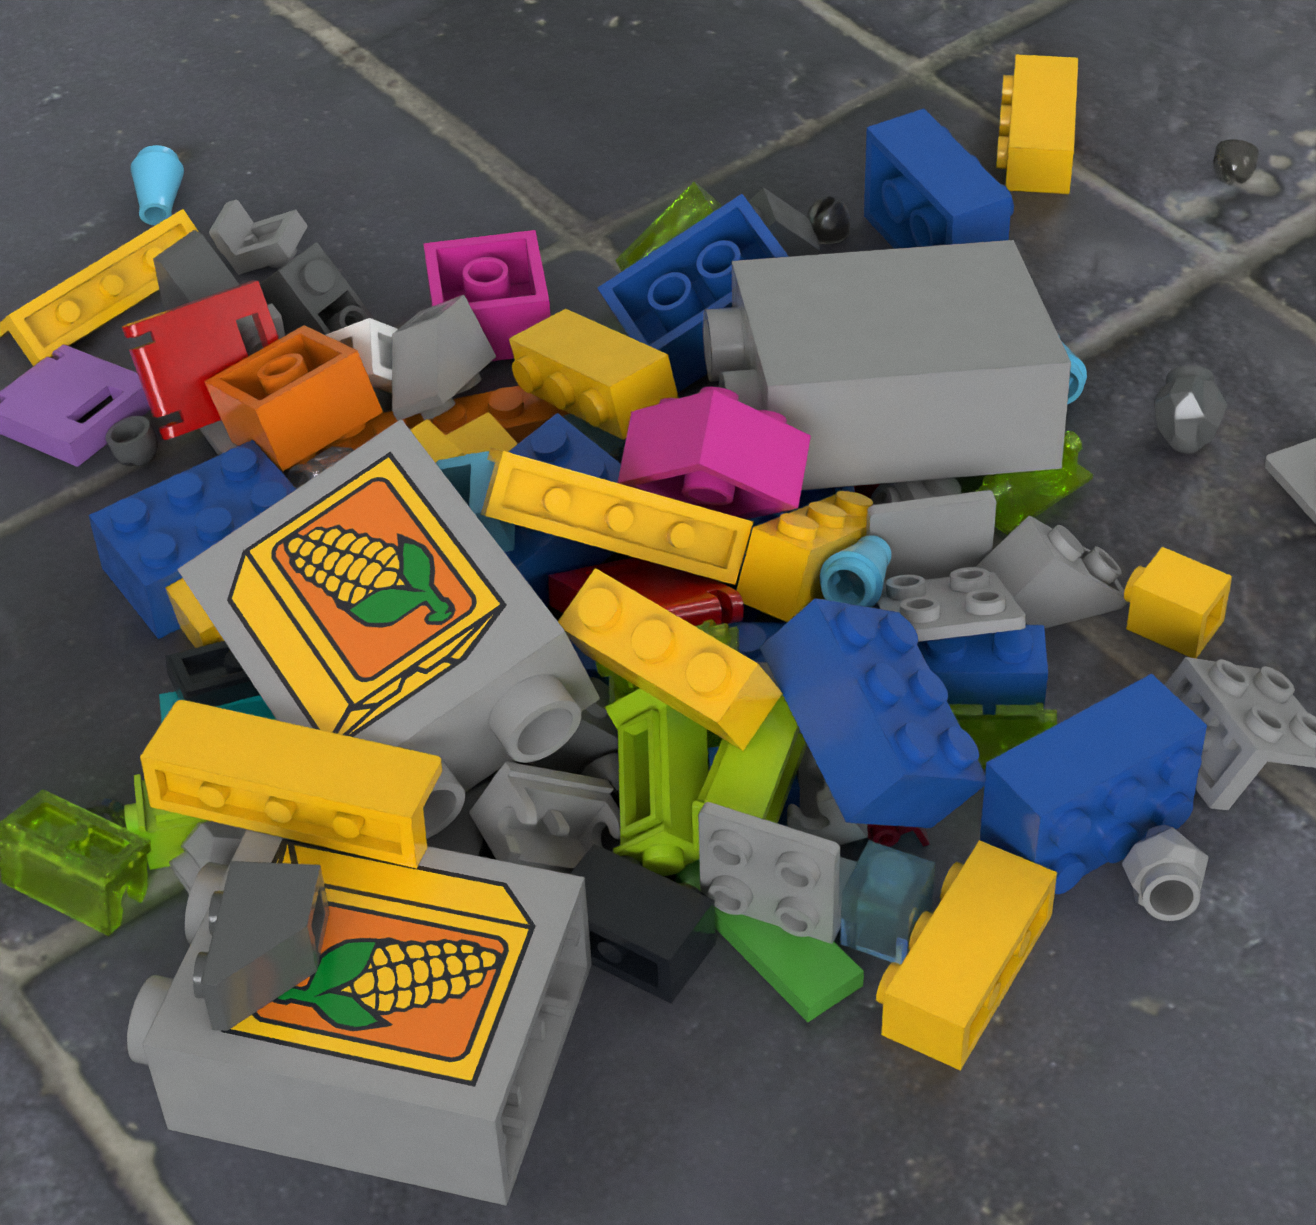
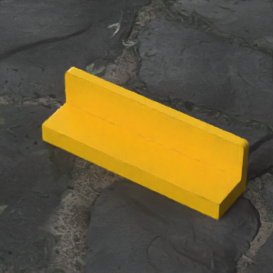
M184 209L178 211L6 316L0 322V338L11 333L33 366L45 357L52 358L53 351L61 345L71 346L159 291L153 258L193 230L199 231Z
M490 447L487 460L495 462L482 507V515L736 585L753 521Z
M178 700L174 703L140 756L149 804L152 808L416 869L427 850L423 807L442 773L441 758L436 755L186 700Z

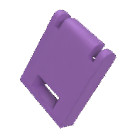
M61 345L53 351V359L45 357L0 391V434L78 467L107 444L105 440L106 433L115 423L131 416H143L151 409L136 372L67 345ZM112 396L113 401L85 423L76 422L107 397Z

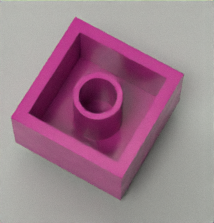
M536 230L423 243L431 307L465 295L496 355L492 361L514 359L509 338L551 316Z
M705 387L698 394L679 399L664 398L657 405L631 411L617 483L742 519L798 509L811 435L788 425L786 417L779 413L756 410L739 402V396L731 390L720 387Z

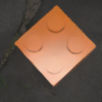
M305 325L205 381L231 442L240 446L253 440L282 472L286 469H296L308 464L315 458L317 451L336 440L348 439L359 434L365 428L366 422L383 413L358 351Z

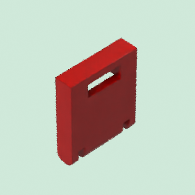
M249 281L122 326L126 339L140 337L147 332H150L153 342L129 349L153 417H161L179 411L181 419L159 427L163 440L171 439L221 421L205 381L248 357L236 320L252 315L263 348L279 339L259 281Z
M635 557L548 575L549 606L561 613L566 611L596 568L698 629L719 625L721 622L732 624L740 622L743 618V600L737 590L708 577Z

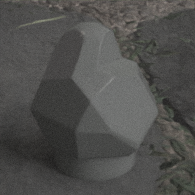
M1187 365L1175 368L1167 374L1166 385L1161 387L1154 398L1158 430L1174 450L1185 454H1193L1199 451L1205 444L1212 442L1227 408V402L1215 384L1214 375L1210 370L1201 366Z

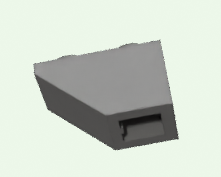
M465 295L419 311L392 334V412L397 421L419 413L426 420L448 411L455 405L453 396L478 384L482 380L479 372L496 357Z
M1030 515L976 565L977 568L995 572L1025 613V621L1028 625H1044V629L1116 611L1129 603L1124 600V589L1117 579L1122 574V571L1107 552L1097 546L1089 550L1082 546L1078 539L1062 525H1057L1052 529Z

